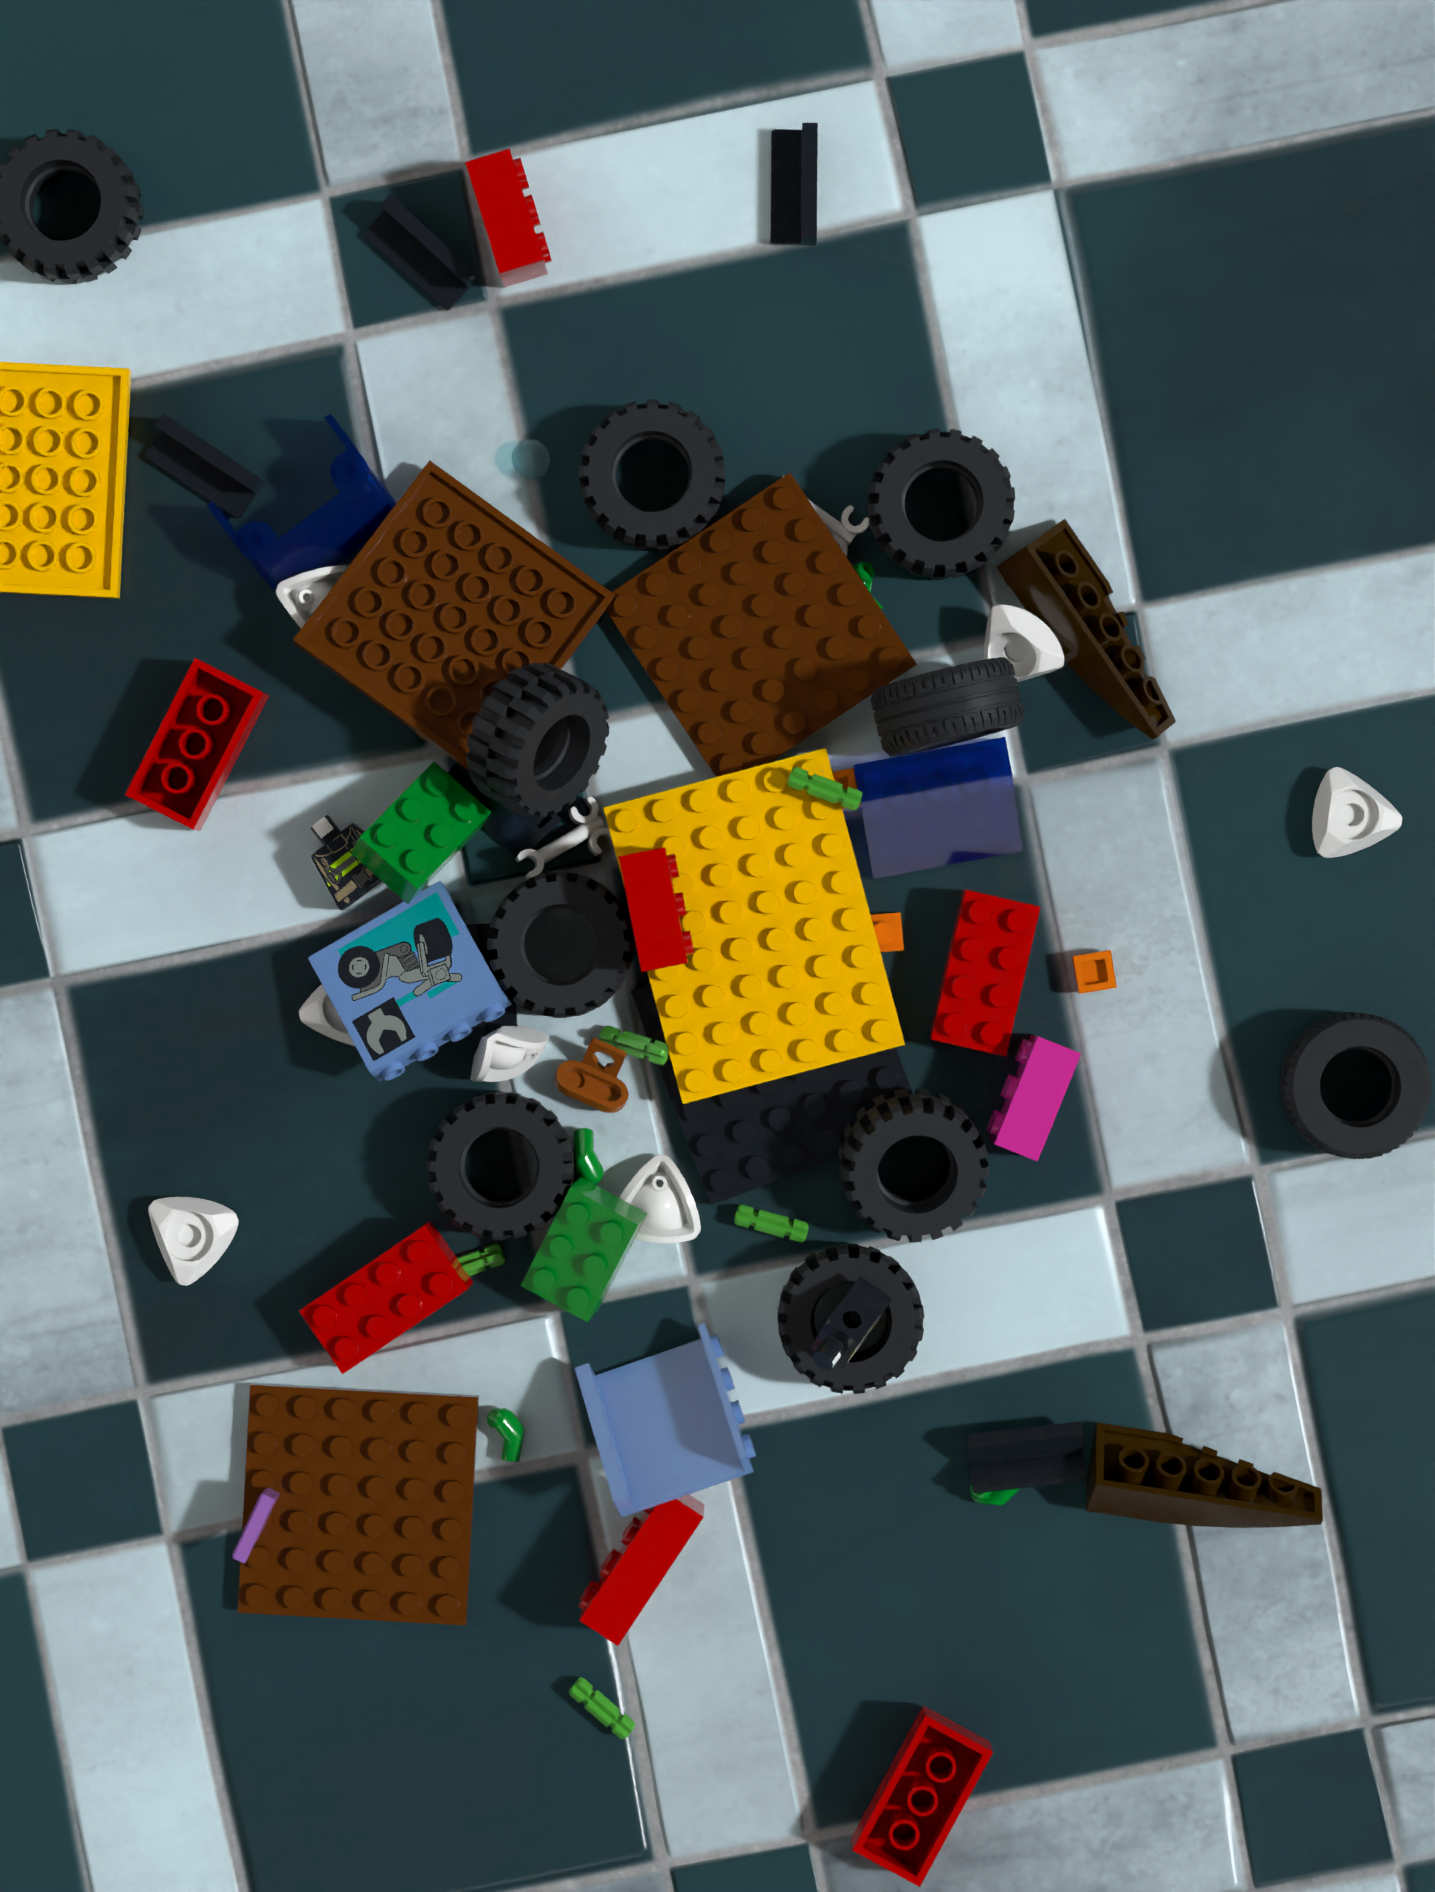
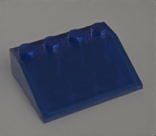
M1005 737L852 766L857 790L862 792L859 807L873 879L1023 851L1013 777Z

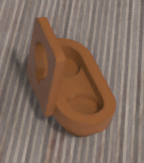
M592 1038L582 1062L569 1060L563 1062L558 1067L554 1077L555 1085L565 1096L576 1099L601 1112H618L623 1109L629 1096L626 1085L617 1078L627 1053L601 1040ZM595 1052L609 1054L614 1062L607 1063L606 1066L598 1064L599 1059L596 1057Z

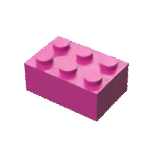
M1031 1034L1029 1041L1022 1039L1015 1056V1060L1020 1062L1015 1076L1008 1074L1000 1094L1005 1098L1001 1111H993L986 1131L991 1134L989 1140L995 1145L1038 1162L1081 1053Z

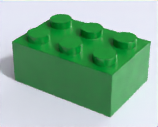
M434 761L359 837L351 854L402 900L409 904L482 828L491 811Z
M580 1177L570 1187L521 1286L588 1323L599 1310L648 1213Z

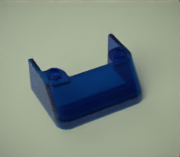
M331 413L324 418L347 448L333 460L330 467L331 478L341 492L279 538L269 525L260 521L249 522L237 530L220 506L213 501L206 505L241 553L274 592H276L278 584L283 580L311 570L337 565L368 542L397 504L394 497Z

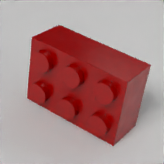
M509 148L465 162L504 288L547 275L545 263L552 260L544 233H535L534 230L535 226L541 224L532 195L524 197L523 190L529 189V184L521 158L513 160Z
M663 847L619 856L641 972L688 963L687 955L694 954L695 952L690 930L684 932L682 930L680 916L687 915L683 892L675 893L673 878L680 877L675 854L668 855L667 849Z

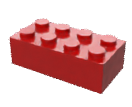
M194 658L125 795L192 830L201 831L269 695Z
M966 889L962 891L929 1039L1006 1057L1040 906Z
M430 1220L311 1301L299 1312L340 1372L344 1374L465 1292L474 1282L468 1273L464 1271L461 1263Z
M691 1495L645 1509L641 1519L635 1516L631 1519L622 1534L621 1543H623V1546L619 1551L612 1548L601 1565L602 1570L599 1573L602 1576L598 1583L591 1580L582 1593L581 1601L578 1605L582 1609L579 1621L618 1646L704 1518V1504Z
M923 1705L851 1837L852 1851L920 1887L993 1754L990 1741Z

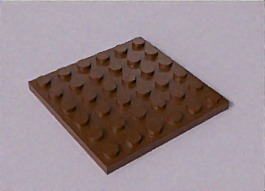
M429 460L294 637L293 644L464 768L470 770L466 761V754L469 753L470 749H468L466 744L468 735L472 734L473 731L471 723L474 716L479 714L482 708L480 704L485 696H490L494 691L493 686L499 680L507 679V674L512 670L532 663L539 664L544 662L562 670L616 595Z
M788 473L614 590L612 593L616 596L606 609L716 777L772 762L871 696L875 689L889 684L917 665L791 473Z
M251 1383L242 1532L263 1490L270 1488L280 1494L246 1563L240 1562L238 1613L466 1626L479 1395Z

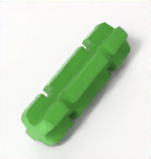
M794 767L791 770L787 781L789 787L799 791L802 789L807 790V794L836 804V802L842 803L841 807L852 811L858 808L862 799L861 791L849 786L847 789L843 788V784L817 774L813 776L808 775L809 771Z
M609 1025L605 1026L599 1033V1040L625 1051L629 1056L646 1060V1057H648L649 1062L658 1065H664L669 1060L668 1046L664 1042L655 1040L652 1043L653 1040L651 1038L623 1030V1033H620L621 1030L619 1028Z
M739 1205L737 1207L734 1223L738 1226L746 1228L753 1226L754 1230L782 1238L786 1235L789 1236V1240L800 1243L806 1240L809 1229L807 1222L797 1219L789 1221V1217L760 1209L759 1212L753 1211V1207Z
M498 1243L484 1247L483 1252H479L478 1249L457 1257L462 1268L469 1276L486 1271V1266L490 1265L491 1268L505 1263V1256Z
M582 1677L577 1679L569 1690L570 1696L578 1703L583 1702L584 1708L606 1727L610 1725L612 1727L611 1731L620 1739L628 1737L635 1727L634 1721L625 1713L621 1715L619 1713L620 1709L598 1690L593 1691V1685Z

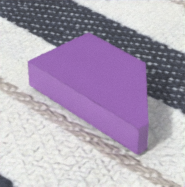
M267 1488L260 1494L233 1551V1559L244 1564L246 1563L276 1503L279 1492Z

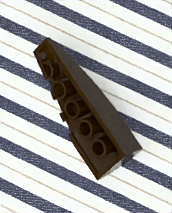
M1063 519L996 567L1025 610L1042 620L1054 633L1061 645L1065 658L1064 661L1116 712L1152 740L1160 736L1176 722L1156 679L1151 676L1148 677L1144 670V659L1146 658L1140 646L1132 645L1124 629L1129 623L1123 611L1117 613L1109 598L1113 590L1108 580L1066 519Z
M1098 1422L1095 1425L1086 1479V1511L1160 1523L1202 1527H1292L1321 1525L1323 1521L1322 1489L1277 1472H1273L1271 1475L1255 1469L1253 1463L1239 1459L1238 1463L1217 1456L1218 1451L1203 1446L1202 1450L1184 1444L1182 1443L1183 1438L1173 1434Z

